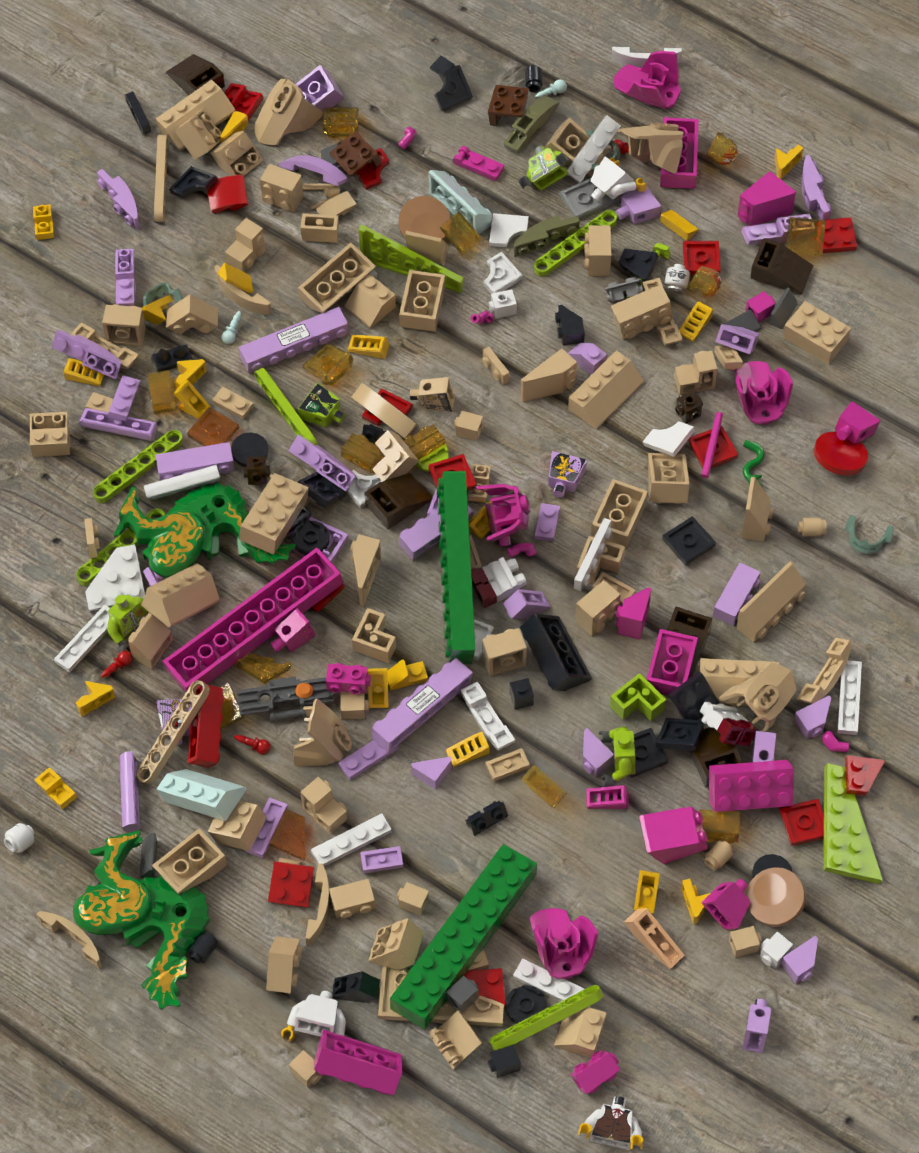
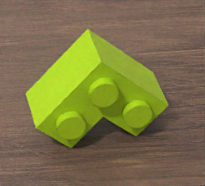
M640 673L610 696V708L622 720L638 708L652 721L666 707V698Z

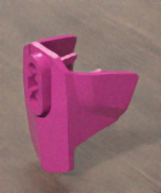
M653 52L641 68L627 64L614 76L615 89L659 108L668 109L673 107L681 93L678 82L679 67L676 52Z
M752 361L743 363L742 368L735 369L734 373L739 401L745 415L751 422L757 425H767L772 421H778L789 404L793 381L788 372L780 367L771 373L768 363Z
M507 484L476 486L477 490L485 491L489 496H497L490 499L493 505L499 503L511 505L512 512L504 519L495 520V524L497 527L513 525L488 536L487 541H497L514 532L528 529L529 513L531 512L527 496L521 493L518 486Z
M558 908L543 909L534 913L530 917V923L540 959L549 975L558 980L562 978L570 979L573 976L580 975L592 958L596 946L598 931L593 923L584 916H579L571 922L566 910Z

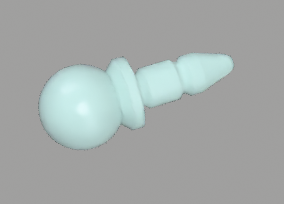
M556 80L554 84H550V88L540 91L535 97L540 98L552 93L555 96L557 93H564L567 89V84L564 80Z
M240 311L233 316L230 327L226 326V331L222 333V341L225 344H232L236 340V333H238L236 328L241 318Z

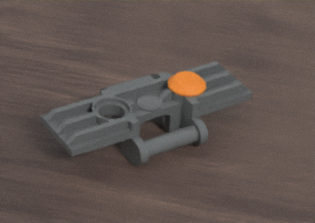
M296 676L268 680V684H265L263 687L236 690L240 716L269 712L271 723H275V720L295 717L306 718L303 708L304 706H313L315 699L320 700L324 704L334 702L332 692L326 689V677L300 681V679L296 680ZM263 695H268L271 697V700L264 703L260 698ZM293 702L294 706L300 707V709L273 712V710L278 709V704Z

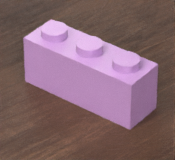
M739 563L714 607L713 617L734 626L738 620L739 610L753 598V591H757L762 581L759 579L760 571Z

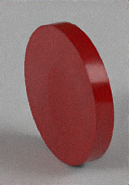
M836 431L827 432L818 437L813 453L815 459L823 468L844 476L855 475L864 469L868 460V452L861 442L855 444L847 438L840 440L837 437Z

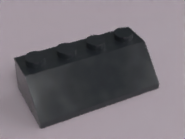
M535 613L520 626L523 637L528 642L531 653L537 659L539 668L544 673L552 690L567 691L592 680L559 616Z

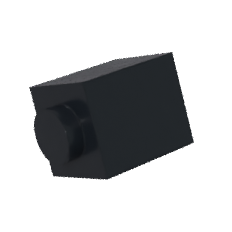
M529 678L510 682V696L514 710L534 705V694Z
M514 1044L490 1052L488 1066L491 1073L495 1072L497 1078L521 1070V1062Z

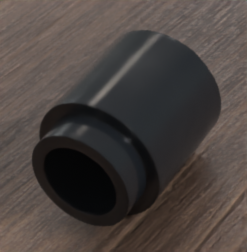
M531 65L525 69V86L529 88L530 92H538L543 85L542 69L536 65Z
M208 932L200 935L188 950L190 953L189 957L198 964L200 962L205 963L216 949L217 939Z

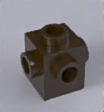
M693 391L683 393L676 400L675 411L686 424L701 417L703 402Z
M266 456L247 457V467H243L244 478H248V485L260 486L267 484V477L271 475L270 465H266Z

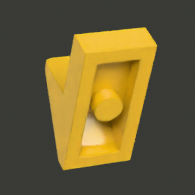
M798 144L794 149H790L787 154L776 148L774 159L778 178L782 179L802 159L804 150L802 146Z
M171 295L143 306L144 319L155 325L166 321L162 311L169 308L167 304L173 301Z
M203 359L178 361L177 367L181 374L175 381L176 389L184 380H189L194 385L207 372L206 362Z
M184 380L173 393L181 402L178 406L179 409L198 420L211 408L189 380Z
M403 659L387 671L390 691L428 681L423 661L405 665Z
M387 668L368 669V675H371V684L368 687L369 708H389Z
M85 681L89 695L82 696L75 703L79 714L83 717L116 697L112 686Z
M645 870L639 871L634 910L647 908L650 913H654L660 873Z
M686 879L682 880L681 890L692 923L695 925L706 910L702 901L709 894L698 896L696 885H692L691 880Z

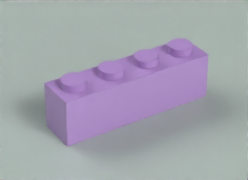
M230 442L156 454L160 481L213 465H217L219 473L225 474L235 471Z
M468 506V521H470L473 510ZM437 508L433 509L425 519H419L414 524L415 526L410 529L406 528L399 535L398 544L412 561L436 545L439 539H441V533L438 530L440 515H438Z

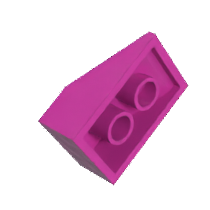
M663 629L659 630L647 681L660 694L668 695L689 679L698 637Z

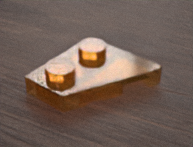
M286 809L269 846L305 861L304 817Z

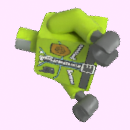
M539 146L535 149L536 155L529 159L527 175L521 177L518 182L522 189L525 186H531L533 183L541 191L569 174L563 165L569 159L566 154L558 150L553 151L551 148L545 149V147Z
M129 594L118 595L115 598L116 604L108 610L107 631L115 644L118 643L119 653L125 651V647L131 652L129 644L124 642L129 639L132 632H136L141 619L149 613L148 610L141 606L144 599L142 597H132Z
M624 726L610 731H599L598 733L603 735L602 740H600L602 743H611L613 739L615 772L612 776L606 774L602 776V780L605 781L602 786H615L616 781L618 782L630 774H635L633 731H629Z

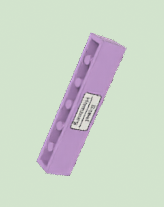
M337 307L240 346V358L248 373L255 372L266 366L277 364L286 358H292L301 352L309 351L316 346L327 344L336 338L344 337L346 334H349L348 322L340 308Z
M457 658L452 662H447L439 673H434L426 684L418 686L414 694L410 697H405L396 709H391L383 720H378L373 725L372 739L389 753L459 694L461 689L472 683L473 672Z

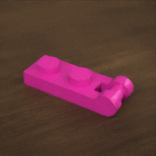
M461 146L458 150L459 154L453 158V162L456 165L494 181L498 180L504 170V164L470 151L466 146Z

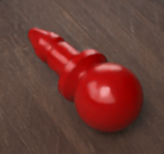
M619 139L614 140L619 146L621 154L629 153L628 143Z
M121 651L117 658L113 659L115 663L108 666L101 674V677L110 676L118 667L122 670L123 666L130 665L133 661L132 654L129 651Z
M244 735L234 736L237 741L252 746L251 750H256L261 755L267 754L271 749V745L266 739L259 740L258 737H255L253 740Z

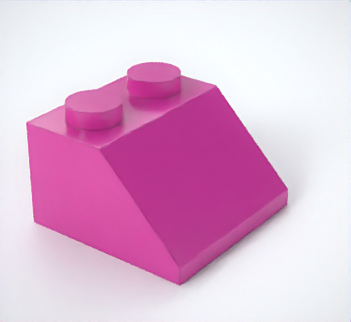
M646 588L624 599L623 605L618 606L615 626L618 627L619 635L641 639L650 608L651 588Z

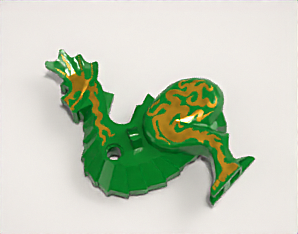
M217 482L211 485H200V488L188 492V495L175 502V506L168 514L157 519H148L143 515L138 507L139 498L137 490L132 486L120 509V523L113 534L115 537H118L126 528L132 530L138 545L148 544V548L142 551L144 560L149 559L150 569L163 577H170L191 567L201 551L207 552L208 560H211L213 556L219 555V534L222 532H230L235 535L238 541L239 557L250 556L257 564L264 562L274 564L278 560L287 561L289 560V553L296 548V544H280L273 555L239 540L241 524L249 514L246 511V502L242 500L239 490L235 491L228 484L223 486Z
M138 830L107 838L105 846L89 850L91 855L104 856L103 860L94 870L95 877L101 884L96 886L89 885L86 892L77 898L73 905L74 921L81 929L95 935H111L123 932L126 946L132 945L136 949L158 934L164 936V941L156 956L146 965L151 971V976L141 986L149 992V1000L158 1002L160 1010L168 1006L180 1007V1002L176 997L181 995L176 983L179 980L188 979L186 967H188L187 951L194 944L195 940L205 933L204 929L210 922L208 917L209 907L206 905L205 893L201 894L194 886L178 895L161 875H159V878L144 877V879H134L122 873L120 869L126 856L133 848L140 846L143 842L142 837H139L141 832ZM180 912L186 913L183 917H178L177 914Z

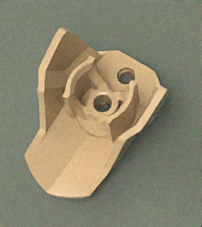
M280 79L270 92L254 125L258 142L266 145H278L285 134L301 132L311 128L323 116V112L305 100L302 90L292 81Z
M651 123L650 126L617 130V132H623L628 135L630 156L644 163H647L650 159L654 165L676 174L683 147V131H678L679 125Z
M771 663L763 671L743 683L730 687L719 699L724 701L740 696L737 706L739 707L746 702L758 716L752 723L754 724L760 720L766 721L765 727L761 731L766 732L775 723L777 715L784 709L796 692V684L790 669Z
M315 699L313 706H304L303 708L306 714L304 721L308 722L307 732L312 738H300L301 744L294 746L293 757L294 764L297 767L323 766L341 761L345 757V751H350L351 738L344 723L324 703Z

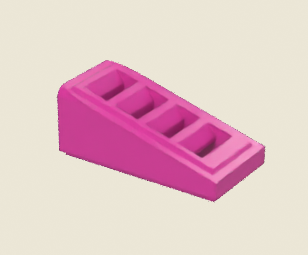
M626 785L586 789L587 809L629 808V792ZM593 794H597V802H594ZM602 794H605L604 802H602ZM610 794H613V801H610ZM618 794H621V800H618Z

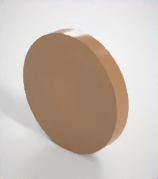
M430 196L415 197L409 200L400 211L399 230L405 240L406 231L444 240L450 229L449 211L436 198Z
M769 868L761 871L751 880L746 891V896L750 900L748 907L750 913L757 921L771 927L784 926L794 921L802 912L806 901V893L802 882L793 872L784 868Z

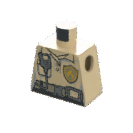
M449 377L423 379L420 381L419 389L410 390V400H420L423 409L453 412L455 395Z

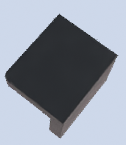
M440 56L430 66V69L438 74L444 83L443 71L455 67V64Z

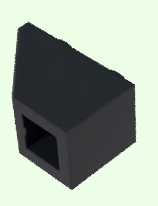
M558 305L555 321L560 326L557 328L558 339H562V345L584 343L585 331L582 317L565 306Z
M363 971L335 978L332 998L363 1003L376 1000L380 979Z

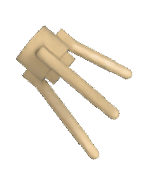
M310 183L303 186V190H324L325 197H329V199L311 206V210L318 208L340 194L339 186L333 184Z

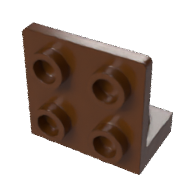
M495 85L488 109L490 125L497 126L498 120L502 116L522 118L529 95V88Z
M356 131L329 153L349 176H353L367 163H373L376 167L382 163L378 153Z

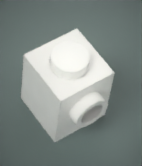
M513 290L491 294V301L488 304L490 312H494L495 319L517 314V303Z
M776 932L771 939L767 938L761 944L760 957L766 965L777 969L782 962V958L792 951L793 944Z

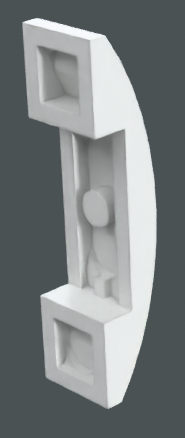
M612 47V61L622 66L630 64L641 68L651 54L630 53V47ZM664 48V51L676 52L678 63L681 62L682 48Z
M478 682L460 690L479 727L497 750L516 742L507 726L502 724L487 700V695Z

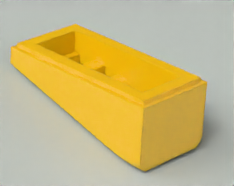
M238 111L232 114L220 135L221 143L233 133L243 131L248 126V116Z
M698 301L679 329L681 336L694 342L712 318L713 309ZM686 328L694 331V333H691L690 331L686 330Z
M352 335L348 352L386 359L389 342L386 337Z
M68 358L64 369L65 380L101 386L104 374L82 365V361ZM94 373H97L96 379L93 378Z
M483 732L474 734L445 750L447 756H451L453 768L490 754L489 745ZM469 746H472L474 751L471 752ZM461 749H465L467 755L464 756ZM457 751L460 758L456 759L453 752Z

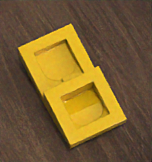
M50 767L34 780L62 810L77 798L76 793Z

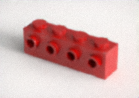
M208 685L210 689L209 694L190 724L187 761L188 764L206 768L218 764L220 759V727L223 720V715L221 714L224 702L223 688ZM202 686L197 688L196 695L201 694Z

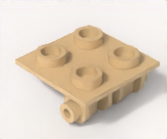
M459 1010L438 1029L435 1027L429 1031L431 1034L430 1038L452 1069H455L482 1044Z

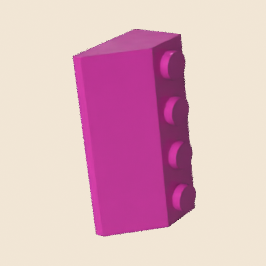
M323 1030L314 1059V1071L324 1076L336 1077L343 1082L355 1083L362 1088L377 1090L381 1094L394 1095L402 1075V1054Z

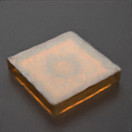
M209 407L190 428L187 436L203 446L227 443L239 429V424Z

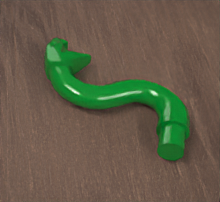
M745 440L743 447L757 454V457L747 462L743 468L744 478L750 485L751 477H755L757 481L762 477V475H752L750 470L764 460L765 453L760 444Z

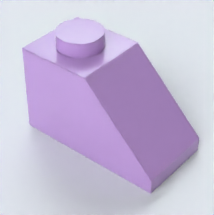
M721 324L716 342L751 354L755 350L760 333L743 327Z
M579 343L568 352L577 361V364L590 375L607 360V354L594 343Z
M517 589L503 603L507 609V614L512 619L521 620L527 619L535 613H541L551 607L542 592Z
M830 696L795 713L794 722L806 740L822 734L830 707Z
M586 728L583 740V768L589 774L592 773L597 777L613 764L614 754Z
M816 936L782 958L781 966L795 984L801 980L805 982L812 976L818 943Z

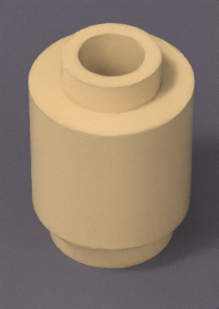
M802 518V521L798 522V533H802V537H821V535H826V520L821 518Z
M718 841L705 855L704 863L713 871L721 869L733 856L732 846L726 841Z

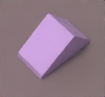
M451 756L411 763L412 775L435 790L452 769Z

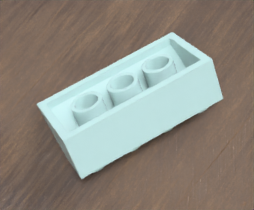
M429 171V194L441 201L448 211L475 237L491 226V212L484 208L477 198H473L465 187H461L453 176H450L445 171Z
M184 769L167 773L156 790L169 804L226 821L247 789L241 785Z

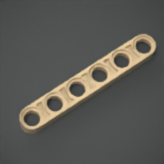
M158 135L155 222L165 221L167 135Z
M198 680L190 685L139 767L137 779L140 782L150 785L160 774L209 694V686L204 682ZM202 686L201 694L196 695L197 688ZM192 702L191 710L186 712V705ZM181 719V726L175 729V723ZM171 736L170 744L165 746V739ZM160 753V760L154 763V757ZM150 770V776L144 780V773Z

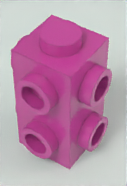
M341 663L328 664L326 675L327 690L334 693L366 694L367 686L370 687L371 675H368L367 667L362 665L347 666Z
M600 1050L595 1052L587 1063L578 1064L570 1076L582 1093L592 1094L600 1088V1084L605 1081L609 1082L617 1076L616 1073L620 1071L617 1065L619 1061L613 1053Z

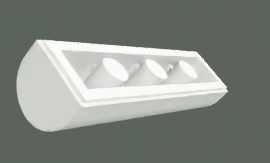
M217 465L144 485L147 499L151 501L193 489L200 485L220 481L221 477Z

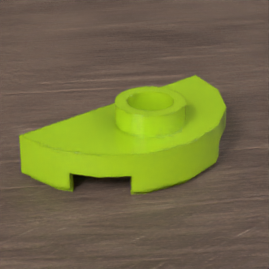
M446 444L418 459L419 461L415 466L422 471L430 472L428 464L449 458Z

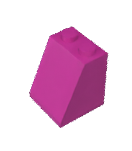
M769 171L740 195L737 217L743 223L753 226L789 216L793 213L796 191Z
M691 806L639 816L647 853L662 864H667L707 849L706 841H708V838L702 827L704 822L703 816Z

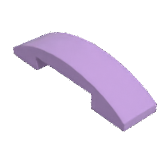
M294 156L279 163V167L291 171L302 167L323 174L324 182L336 186L347 182L348 179L342 171L331 163L313 156Z

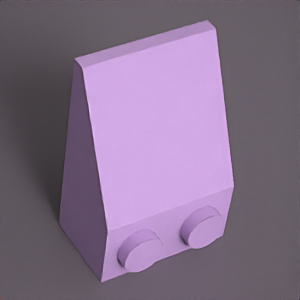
M321 65L295 84L302 90L304 99L322 112L332 108L345 98L331 73Z

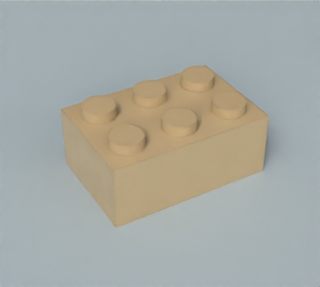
M409 270L399 313L400 327L436 332L445 292V275Z
M662 284L611 306L614 323L622 340L631 339L638 333L649 331L659 324H666L673 319L671 303Z
M804 301L785 324L783 338L829 365L849 341L851 327Z
M612 479L592 523L591 536L595 537L603 519L606 518L611 520L613 532L610 539L605 541L627 548L647 504L648 491Z

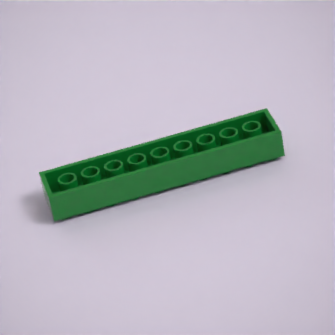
M443 471L442 478H438L437 498H439L437 510L438 515H440L438 530L441 533L439 549L442 550L440 567L443 568L441 585L444 586L442 603H445L443 610V621H445L444 640L446 639L445 658H448L449 662L457 658L462 664H472L475 654V632L466 471Z
M505 844L501 845L390 997V1009L424 1030L427 1028L445 1003L446 991L466 974L479 953L484 949L537 875V863Z

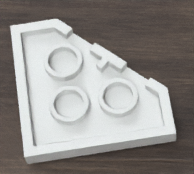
M135 545L116 548L85 591L89 612L100 610L104 605L111 608L116 604L115 598L118 595L129 594L132 597H145Z

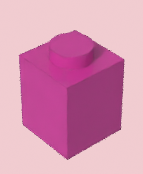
M765 291L749 299L746 303V311L751 309L758 323L771 316L775 308L773 297L769 296Z

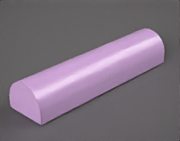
M85 408L80 419L81 427L148 441L154 440L157 430V422L128 417L125 422L108 417V412Z
M130 751L124 752L119 756L122 830L125 832L140 830L138 765L134 753Z

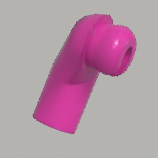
M412 127L405 129V136L398 143L403 150L407 148L417 134L416 130L412 129Z
M484 311L478 315L473 314L470 319L471 322L481 325L485 322L492 323L494 315L490 311Z
M518 543L509 548L507 554L510 558L521 552H526L527 556H532L536 553V549L532 543Z
M831 731L823 733L822 741L830 751L848 752L849 743L838 742Z

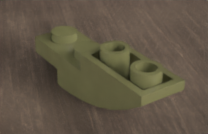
M546 95L532 103L524 111L523 117L518 118L512 125L513 131L504 141V147L519 154L535 131L542 129L560 103Z
M556 215L532 226L514 242V257L526 255L536 250H543L548 247L549 240L572 235L580 229L578 216L560 220L559 216Z

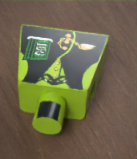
M319 383L315 385L298 408L299 417L302 420L322 427H328L332 420L342 423L345 418V413L340 411L339 398Z

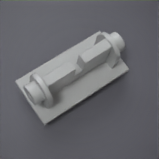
M632 277L626 279L625 283L613 282L608 284V287L604 288L606 292L610 293L607 294L608 301L615 302L625 299L623 292H627L628 298L642 293V285L638 286V284L642 283L641 280Z

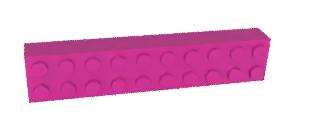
M315 548L163 660L166 671L185 693L195 681L199 680L209 684L275 635V628L294 610L298 608L303 614L343 584L341 573L318 548Z

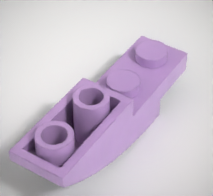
M806 155L801 180L805 205L808 212L816 210L820 220L829 219L832 211L830 204L826 203L822 191L824 178L822 174L818 173L816 162L812 161L810 155Z
M103 169L97 172V183L102 190L105 189L113 200L115 212L118 215L121 214L129 226L132 225L136 230L139 229L136 203L126 183L120 176L112 179Z
M810 214L777 218L775 223L745 226L741 232L747 245H761L764 238L778 243L791 241L815 230L816 226Z
M134 249L116 250V305L135 306Z
M58 330L55 334L51 348L83 361L82 365L111 378H117L122 362L111 352L81 335L75 337L61 330Z
M297 435L288 450L344 491L349 489L356 477L337 458L301 435Z

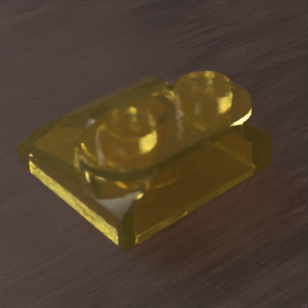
M324 107V135L329 138H348L355 131L359 133V107Z
M789 217L786 247L796 254L822 256L826 220Z
M328 343L302 366L305 370L319 377L324 385H334L351 370L354 359L350 353Z

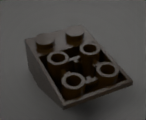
M195 54L166 71V74L188 96L210 80L214 81L221 89L225 87L224 74L212 62Z
M764 238L753 262L750 278L782 289L790 288L792 292L802 295L814 265L781 243Z
M411 473L379 482L364 492L365 505L387 529H390L433 499Z
M676 606L667 631L698 637L689 676L692 677L710 634L713 618Z
M712 727L703 730L696 751H689L705 788L709 787V766L743 763L735 745L723 744L719 740L721 734Z

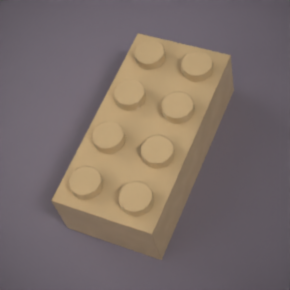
M274 473L241 524L239 540L274 555L305 506L309 487Z

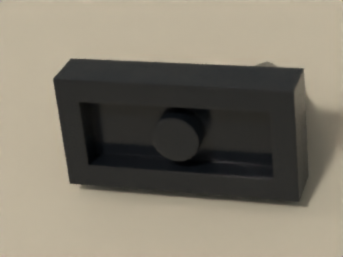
M187 344L178 345L176 348L169 350L161 348L158 353L152 354L158 373L177 368L178 361L193 360Z

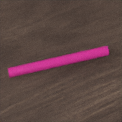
M717 412L715 415L701 475L703 478H709L723 413Z

